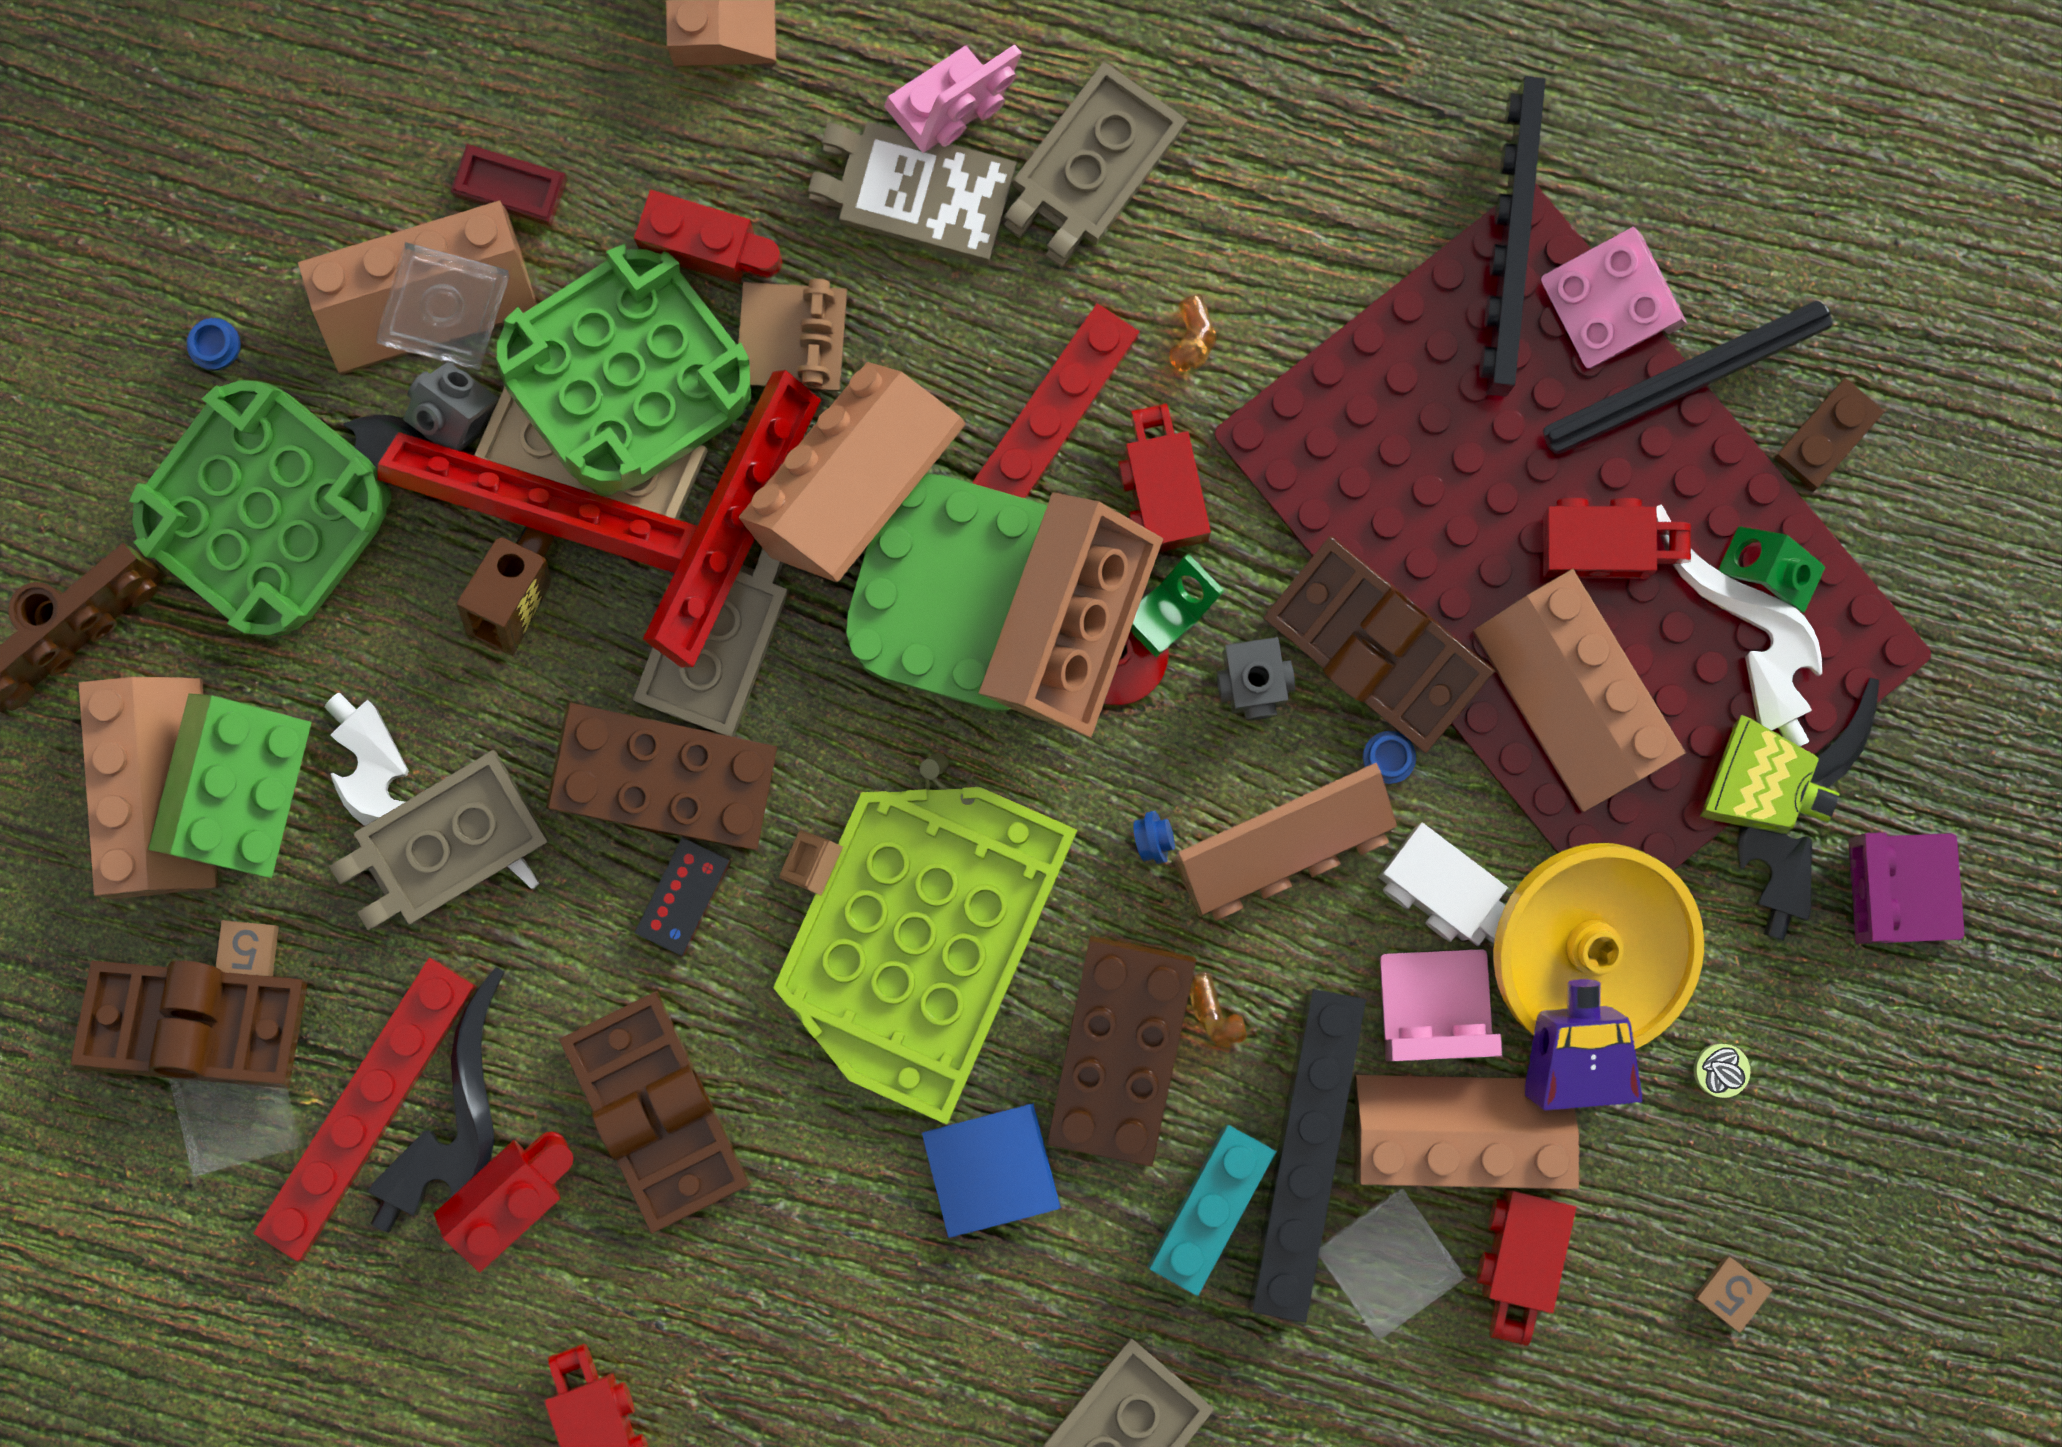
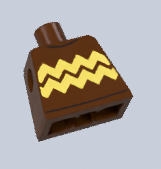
M525 526L516 543L503 537H498L456 603L467 635L512 657L514 656L551 582L547 560L544 558L554 541V537L551 534Z

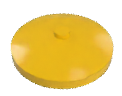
M1593 843L1576 846L1548 858L1533 869L1517 886L1505 905L1498 923L1494 942V969L1499 991L1511 1014L1529 1033L1534 1035L1537 1016L1541 1011L1567 1009L1568 981L1589 979L1601 983L1600 1006L1612 1007L1628 1017L1632 1027L1635 1049L1655 1039L1678 1018L1694 993L1704 957V931L1700 912L1692 894L1681 878L1668 866L1652 856L1628 846L1612 843Z

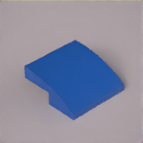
M1034 1103L922 1132L948 1238L1061 1208Z

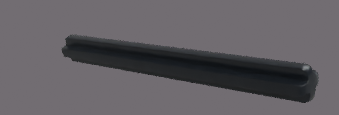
M1814 301L1547 425L1543 429L1545 442L1554 454H1561L1828 330L1833 325L1830 311L1826 304H1823L1821 301Z

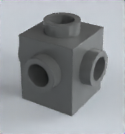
M448 361L431 374L425 371L414 380L407 393L411 401L403 420L435 444L461 451L483 434L498 397L473 380L466 372Z
M1279 638L1225 645L1222 652L1225 670L1216 671L1220 701H1230L1232 714L1245 712L1246 721L1277 716L1276 708L1285 706L1288 701L1287 693L1295 692L1291 660L1282 661ZM1248 677H1259L1264 686H1253L1249 682Z

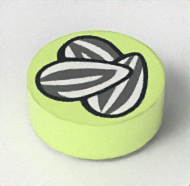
M1713 1044L1704 1048L1698 1054L1694 1062V1077L1698 1086L1707 1094L1728 1098L1739 1094L1748 1084L1750 1064L1745 1054L1738 1048L1728 1044Z

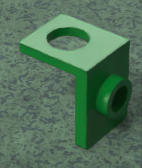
M1739 526L1718 571L1733 579L1762 584L1779 599L1790 604L1799 612L1804 613L1824 572L1825 566L1786 534ZM1751 543H1760L1762 550L1757 561L1748 567H1740L1738 560L1742 550Z
M1187 554L1164 581L1141 600L1130 632L1155 657H1158L1204 616L1224 593V589ZM1183 576H1190L1198 581L1203 589V599H1195L1185 591L1182 584Z

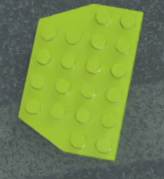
M982 787L946 790H907L902 792H861L838 843L843 848L821 896L815 894L773 988L850 1082L948 1125L1078 830ZM962 793L963 799H975V801L970 805L963 804L961 802Z

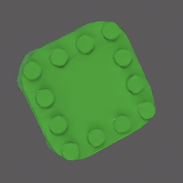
M623 244L606 251L607 261L523 313L517 307L503 320L504 328L497 342L496 361L499 375L507 392L565 469L582 485L590 487L600 496H611L617 491H625L644 483L728 428L743 414L751 401L750 362L742 343L740 342L736 345L680 273V263L665 250L661 255L647 249L626 250V246Z
M239 380L224 386H215L201 399L206 403L205 407L146 484L137 483L129 499V502L134 503L132 524L137 536L134 544L146 558H155L228 618V625L243 633L285 636L299 629L315 615L377 534L386 516V509L391 502V491L383 481L377 480L378 470L365 455L291 395L268 383Z
M925 474L868 544L848 611L846 635L853 656L866 670V673L884 682L887 680L986 709V711L1007 712L1012 710L979 694L1047 505L945 475Z

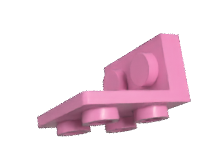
M965 45L889 95L884 107L922 153L938 143L943 147L948 146L961 136L966 129V124L977 117L984 121L993 116L1004 105L1005 99L1003 95L1006 88L1012 84L1017 76L1014 70L1022 52L1016 45H1013L982 65Z
M1634 226L1548 272L1541 278L1543 286L1581 360L1587 368H1593L1663 330L1671 334L1688 325L1646 242Z
M1485 950L1384 954L1380 957L1386 1061L1502 1056L1501 1034H1492L1488 959Z

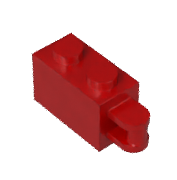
M650 189L634 236L639 249H647L661 255L665 250L680 263V267L737 284L741 283L744 272L762 278H771L780 272L782 258L777 244L771 239L755 235L750 219Z
M1167 403L1131 410V420L1136 442L1126 444V459L1117 461L1123 491L1133 490L1137 510L1129 512V519L1163 538L1159 552L1208 542L1211 530L1189 431L1174 434ZM1162 426L1164 436L1146 440L1145 429Z
M1563 498L1556 501V506H1549L1543 515V578H1558L1574 569L1578 578L1650 579L1657 571V564H1683L1691 562V524L1687 522H1657V507L1642 506L1641 499L1618 498L1610 500V506H1589V500L1585 498ZM1657 535H1669V551H1657Z
M546 1132L539 1136L525 1150L513 1140L434 1213L442 1238L479 1273L561 1199L554 1183L573 1164V1154L565 1138L557 1132Z
M1506 1189L1504 1190L1503 1199L1495 1198L1488 1222V1229L1495 1231L1491 1253L1485 1251L1482 1253L1476 1278L1478 1284H1483L1481 1295L1496 1300L1490 1324L1489 1335L1491 1338L1529 1346L1538 1310L1554 1313L1577 1206ZM1509 1303L1525 1307L1521 1322L1506 1318Z
M585 1343L548 1357L549 1368L558 1393L550 1396L544 1402L560 1447H649L643 1434L637 1436L634 1434L628 1415L635 1413V1408L626 1383L617 1384L614 1373L599 1378L591 1353ZM582 1368L586 1383L571 1388L566 1374Z

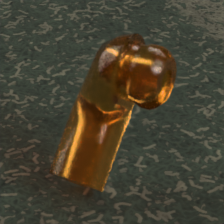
M1201 294L1190 296L1178 303L1187 331L1182 337L1180 344L1171 348L1169 358L1174 368L1181 372H1186L1191 368L1197 369L1205 364L1216 343V330Z
M1199 974L1193 976L1189 995L1195 1017L1200 1025L1219 1047L1231 1048L1230 1044L1244 1042L1247 1038L1243 1018L1239 1014H1232L1229 1017L1223 1018L1212 975Z

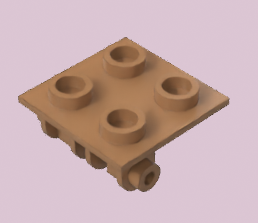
M824 279L809 280V286L743 282L739 343H742L749 357L750 386L765 387L772 372L786 370L809 390L840 391L847 288H831L830 281Z

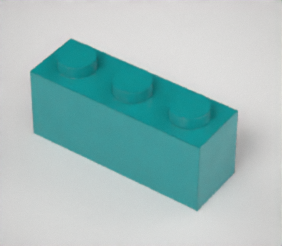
M1224 1124L1149 1261L1148 1268L1198 1296L1276 1151L1234 1127Z

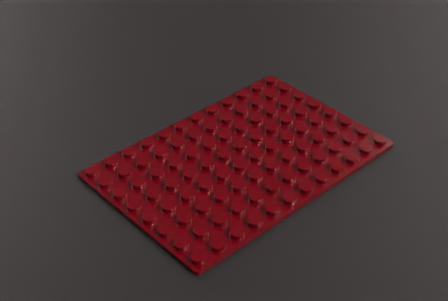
M1535 184L1516 381L1515 386L1507 397L1487 395L1488 378L1479 377L1482 349L1484 346L1491 347L1493 327H1486L1484 324L1486 304L1489 295L1496 296L1498 276H1490V260L1494 244L1501 245L1503 232L1502 225H1495V205L1216 428L1214 434L1216 442L1311 557L1314 556L1329 536L1335 537L1492 668H1494L1472 631L1525 596L1556 579L1543 578V515L1549 506H1556V501L1563 498H1585L1589 500V506H1610V500L1618 498L1641 499L1642 506L1657 507L1662 504L1671 522H1687L1691 524V549L1717 570L1739 526L1786 534L1825 566L1804 613L1800 612L1807 619L1818 639L1822 657V674L1816 676L1809 668H1800L1795 671L1792 678L1794 687L1812 709V711L1797 718L1810 741L1800 747L1814 755L1847 728L1858 709L1870 677L1879 680L1878 703L1931 658V651L1925 642L1708 386L1561 454H1554L1548 448L1543 436V429L1547 425L1679 365L1686 360L1665 335L1659 332L1593 368H1587L1584 365L1541 282V278L1548 272L1591 250V248L1537 184ZM1657 535V551H1666L1660 535ZM1751 543L1742 550L1738 560L1740 567H1748L1757 561L1762 550L1760 543ZM1657 564V571L1650 579L1579 578L1681 744L1685 754L1582 813L1496 671L1453 721L1451 726L1557 854L1585 844H1619L1642 851L1661 861L1673 871L1730 824L1706 819L1700 815L1735 722L1741 715L1757 722L1745 657L1750 651H1767L1771 645V640L1765 631L1701 597L1681 578L1673 564ZM1734 579L1742 584H1745L1749 587H1752L1775 598H1778L1775 594H1773L1762 584ZM1778 728L1772 730L1782 736Z

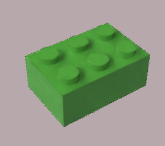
M189 693L148 850L272 878L312 722L213 695Z

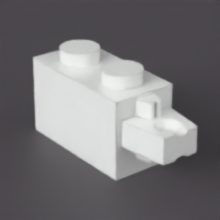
M1420 823L1412 830L1379 874L1378 878L1387 884L1383 892L1405 909H1409L1412 904L1430 916L1425 922L1426 925L1449 942H1452L1456 936L1461 941L1469 940L1477 946L1480 945L1484 938L1494 944L1498 923L1505 907L1499 899L1508 887L1424 823Z

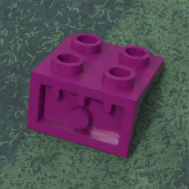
M1887 832L1864 833L1848 838L1856 944L1960 940L1964 937L1958 842L1955 834L1887 836Z

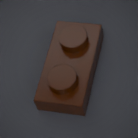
M1845 377L1774 456V459L1814 492L1885 411Z

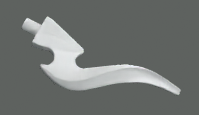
M1662 504L1657 506V522H1671ZM1660 535L1665 550L1669 551V535ZM1691 549V562L1673 564L1681 578L1701 597L1765 631L1770 637L1771 645L1767 651H1750L1745 657L1757 722L1770 730L1778 728L1782 737L1798 746L1810 742L1797 718L1812 711V709L1794 687L1792 678L1795 671L1800 668H1809L1816 676L1822 674V657L1819 642L1813 628L1807 619L1790 604L1721 573L1706 563Z
M337 693L324 706L341 724L331 736L341 745L355 753L358 765L355 772L350 776L342 778L331 773V777L343 805L354 818L366 826L405 803L404 801L393 800L389 795L388 788L394 779L408 776L409 770L377 708L367 700L356 710L341 693ZM523 857L507 866L532 890L539 885Z

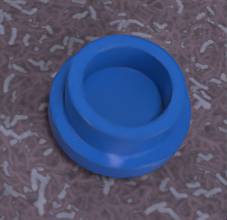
M208 318L198 322L191 329L187 338V351L191 359L201 368L211 371L222 370L230 366L237 359L241 348L240 337L236 329L227 321L219 318Z
M1395 731L1380 732L1367 742L1363 750V765L1365 768L1377 763L1384 784L1399 783L1406 779L1413 771L1416 763V751L1412 742L1403 734Z
M1156 811L1146 812L1145 818L1135 820L1133 826L1139 855L1143 862L1155 860L1157 864L1165 863L1168 860V851L1175 849L1171 824L1168 819L1160 820Z

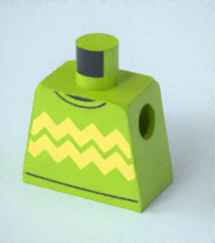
M1741 715L1734 724L1700 816L1710 820L1787 834L1793 829L1799 812L1828 823L1833 815L1840 793L1811 782L1818 763V757L1751 718Z

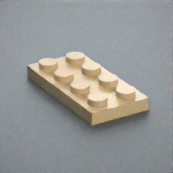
M504 387L474 456L595 493L590 487L582 485L565 469ZM700 445L644 483L604 497L679 519L708 450L705 446Z

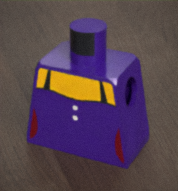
M1589 979L1568 981L1567 1009L1544 1010L1537 1016L1525 1084V1096L1543 1110L1642 1102V1091L1631 1023L1628 1017L1614 1008L1600 1006L1601 983Z

